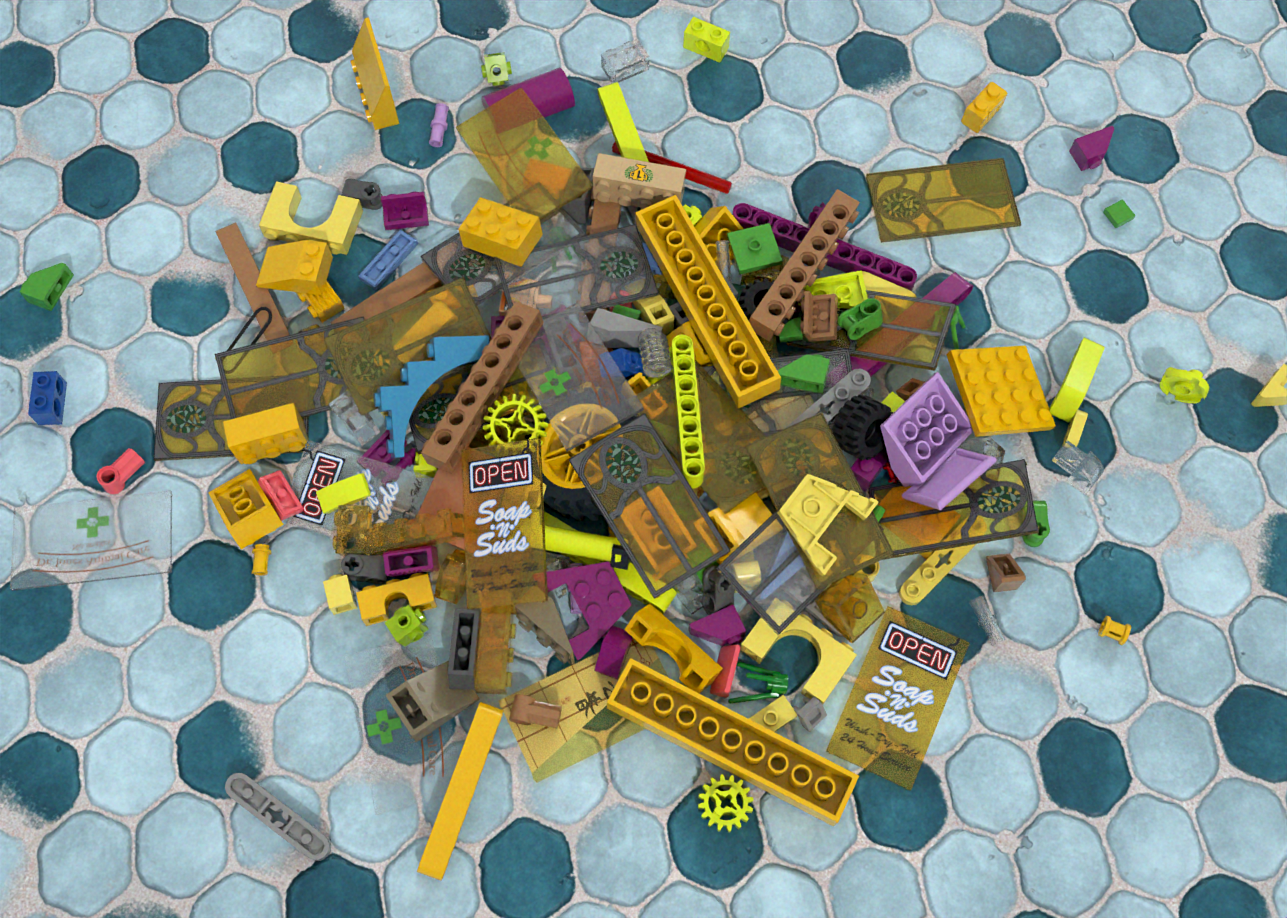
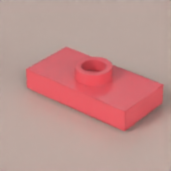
M281 470L259 478L258 483L281 521L303 511L302 504Z

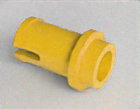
M256 544L255 548L252 549L254 554L252 574L258 576L268 575V558L272 552L269 550V545Z

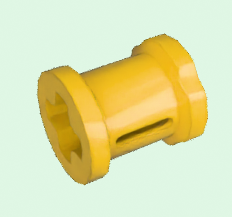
M1105 616L1100 625L1098 635L1101 637L1107 636L1117 640L1118 644L1123 645L1129 637L1131 625L1120 624L1111 620L1110 616Z

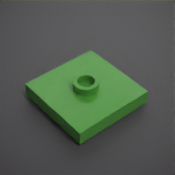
M770 223L727 233V239L739 275L782 265L783 260Z

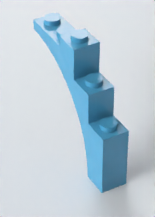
M489 335L433 337L426 347L427 357L431 358V361L406 362L403 364L404 368L400 369L401 382H405V386H386L377 389V393H374V406L378 407V412H388V416H385V429L389 430L390 439L386 441L387 453L391 454V459L404 457V443L408 422L413 409L427 388L446 372L465 364L478 362L484 347L490 343Z

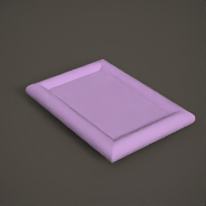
M956 448L923 483L911 486L903 493L902 498L942 510L989 469L997 459L989 455Z

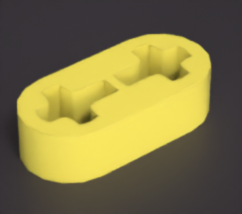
M1081 410L1076 411L1069 423L1062 448L1074 452L1079 443L1088 413Z

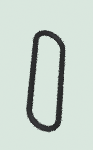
M267 307L258 308L253 313L248 322L245 324L240 333L237 335V337L232 342L227 351L232 350V348L235 346L237 341L243 335V333L251 324L256 315L260 311L265 310L269 314V319L251 343V345L256 344V342L259 340L261 335L264 333V331L272 321V312L270 311V309ZM251 350L243 354L232 370L226 371L224 369L225 374L234 373ZM227 356L221 358L222 364Z

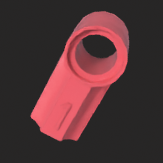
M128 448L113 464L105 466L97 472V481L107 493L118 494L124 489L125 482L145 461L134 450Z

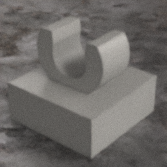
M804 697L805 705L801 709L797 706L793 707L802 726L809 732L827 716L821 701L816 697L812 699Z

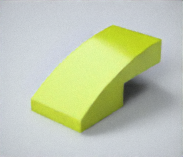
M364 473L351 476L316 491L323 514H329L347 504L353 505L371 496Z

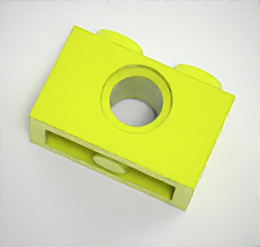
M693 17L684 31L683 48L720 63L729 49L730 31Z

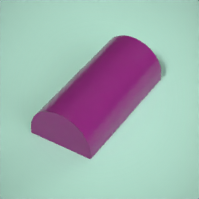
M559 67L482 96V104L494 128H496L497 134L500 135L574 107L575 99L569 80L562 68Z

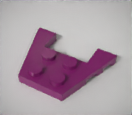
M609 561L541 572L533 575L539 588L545 593L566 583L587 621L589 629L568 639L577 660L581 659L632 605Z

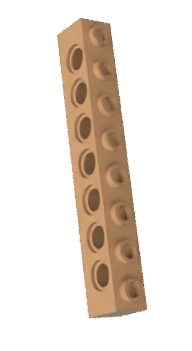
M838 189L835 191L751 315L749 323L757 335L769 342L774 335H780L785 327L783 321L785 318L790 320L796 310L794 307L795 303H801L805 297V288L807 285L810 287L813 285L818 276L815 273L818 269L822 271L828 262L826 256L828 253L833 255L839 245L836 241L838 238L843 239L849 230V227H847L848 223L853 224L860 212L856 210L860 204L859 201Z
M515 301L512 308L507 310L502 324L495 329L492 340L484 347L478 362L472 366L469 377L460 385L454 401L449 403L444 417L437 422L434 433L424 443L421 454L427 464L452 474L484 422V416L488 415V408H492L495 404L494 401L498 399L544 322L540 310Z

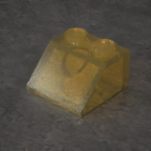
M855 572L832 583L815 599L823 617L850 643H854L885 613L868 576L859 572Z

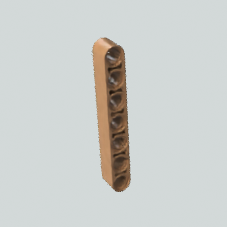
M235 222L216 230L215 232L253 312L260 307H267L272 312V321L263 333L266 340L290 335L269 290L256 286L260 271L237 223ZM265 310L260 311L256 315L261 329L269 319V314ZM289 340L269 346L273 354L293 346L294 342Z

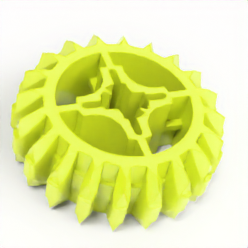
M512 394V401H509L507 396H503L504 404L502 405L499 401H494L497 409L488 408L492 417L484 416V420L490 424L483 425V430L491 431L484 435L486 440L493 439L489 446L494 448L498 445L496 449L497 454H501L505 449V456L511 455V452H514V455L527 447V441L514 445L518 437L531 434L532 436L528 439L529 448L532 452H537L534 446L535 442L540 446L543 445V441L538 437H547V433L541 429L547 428L548 423L540 422L547 416L545 413L538 414L542 407L537 405L533 408L535 404L534 399H530L526 404L525 395L521 396L520 401H517L516 394ZM517 408L510 418L500 419L501 415L506 411ZM524 410L534 417L535 428L523 423ZM519 420L518 423L523 428H516L515 432L512 433L513 430L508 425H515L516 421ZM497 425L508 430L507 444L499 439L496 430Z

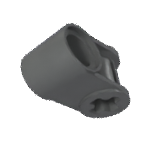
M356 179L345 180L341 196L359 199L362 208L378 210L382 207L381 196L383 195L377 183L358 181Z
M349 554L342 559L341 568L344 575H347L351 581L385 584L387 582L388 576L385 574L384 558L382 555ZM353 564H357L354 571H350L349 568H352Z
M716 565L709 566L703 573L702 605L705 612L709 615L734 604V585L727 580V577Z

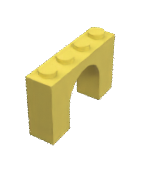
M276 181L259 223L264 237L272 241L281 240L287 243L302 240L326 242L332 254L340 253L347 255L363 213L360 200L338 195L333 211L326 222L312 228L301 227L294 223V217L302 198L298 187Z
M775 598L765 612L780 626L794 611L788 602L784 600L779 601ZM804 614L798 615L780 634L761 616L741 644L740 651L760 664L779 639L791 635L807 639L817 651L818 666L803 687L801 694L809 699L816 697L823 705L857 656L854 653V649L844 642L839 643L828 630L824 628L819 629L813 625V621Z

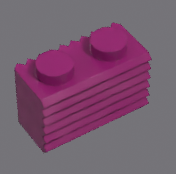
M430 545L383 552L385 574L390 577L428 573L429 571L433 572L440 569L438 551L435 546Z

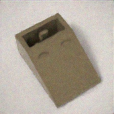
M533 586L515 605L516 617L519 620L518 624L527 632L532 630L537 635V641L545 648L550 646L555 651L554 655L562 663L568 662L573 666L575 664L573 650L554 600L538 586Z
M449 661L407 680L385 695L416 743L480 700L474 690L450 689L448 681Z

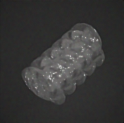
M647 328L638 336L644 374L648 377L666 376L672 371L673 367L667 337L656 328Z

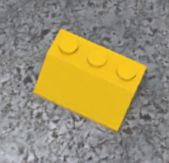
M726 206L710 208L694 226L721 273L734 259L727 239V233L743 230Z

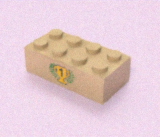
M598 153L593 173V199L644 209L676 195L682 204L686 169Z

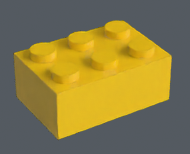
M482 197L479 198L458 228L463 247L492 257H498L503 261L522 267L543 235L538 216Z
M294 403L223 421L228 447L240 464H253L259 459L275 458L281 453L297 452L309 446L304 421Z

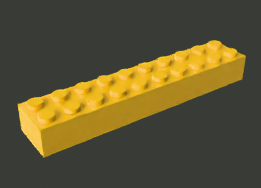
M676 195L635 212L636 225L737 408L739 409L780 390L781 376Z
M631 658L607 701V709L831 826H835L839 822L859 778V775Z

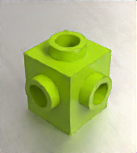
M505 52L485 54V65H481L483 78L487 77L488 83H492L493 86L505 84V81L509 80L508 75L512 74L510 61L506 62ZM495 67L500 68L498 72L493 71Z
M409 605L397 609L393 614L394 616L385 622L395 640L405 647L411 642L420 640L424 636V632L429 629L425 624L427 618L419 608L415 610Z

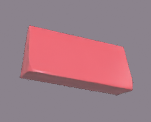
M740 645L721 647L717 663L723 669L711 684V694L724 698L729 696L741 649Z

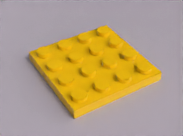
M1026 346L950 350L946 354L975 437L1047 431L1056 427Z

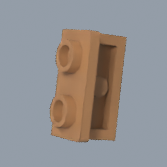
M805 291V297L801 301V308L804 313V320L801 321V332L807 337L809 342L837 339L838 297L835 293L813 296L810 291Z

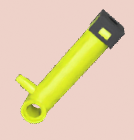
M538 509L532 511L531 518H520L518 524L511 530L508 540L514 539L515 534L520 530L521 534L516 545L525 536L526 543L529 542V546L525 550L531 547L611 562V567L628 570L630 563L628 555L617 538L541 525V515ZM621 534L632 551L634 536Z

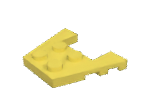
M807 474L777 514L819 575L823 577L837 557L817 542L843 506H846L862 520H865L878 504V501L873 498L863 497L855 491L842 489L834 483Z

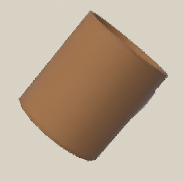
M517 694L514 697L509 720L522 725H531L532 723L557 729L562 706L539 702L533 697Z

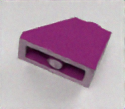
M1113 126L1074 140L1069 152L1081 171L1089 168L1095 169L1101 165L1114 132Z
M882 450L877 456L869 460L857 459L850 468L855 482L864 492L867 491L886 465L885 463L889 461L887 452Z
M734 604L690 623L688 628L690 635L720 646L727 644L737 645L743 641L746 629Z

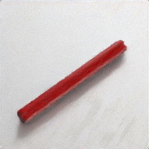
M615 141L612 151L621 155ZM644 150L650 163L686 169L685 179L726 194L731 190L732 182Z

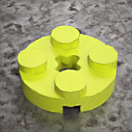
M1169 367L1163 374L1159 384L1163 393L1168 396L1170 392L1176 395L1175 400L1184 403H1199L1201 398L1205 399L1209 391V384L1202 378L1203 373L1195 369L1187 371Z

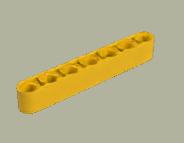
M483 702L479 703L417 869L418 873L442 881L504 710Z

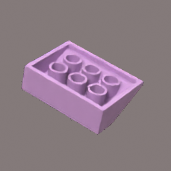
M938 372L934 373L880 425L891 469L904 487L923 483L973 432L968 416Z

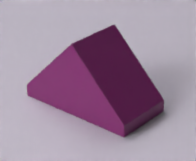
M612 625L602 642L594 671L618 680L633 637L624 629Z

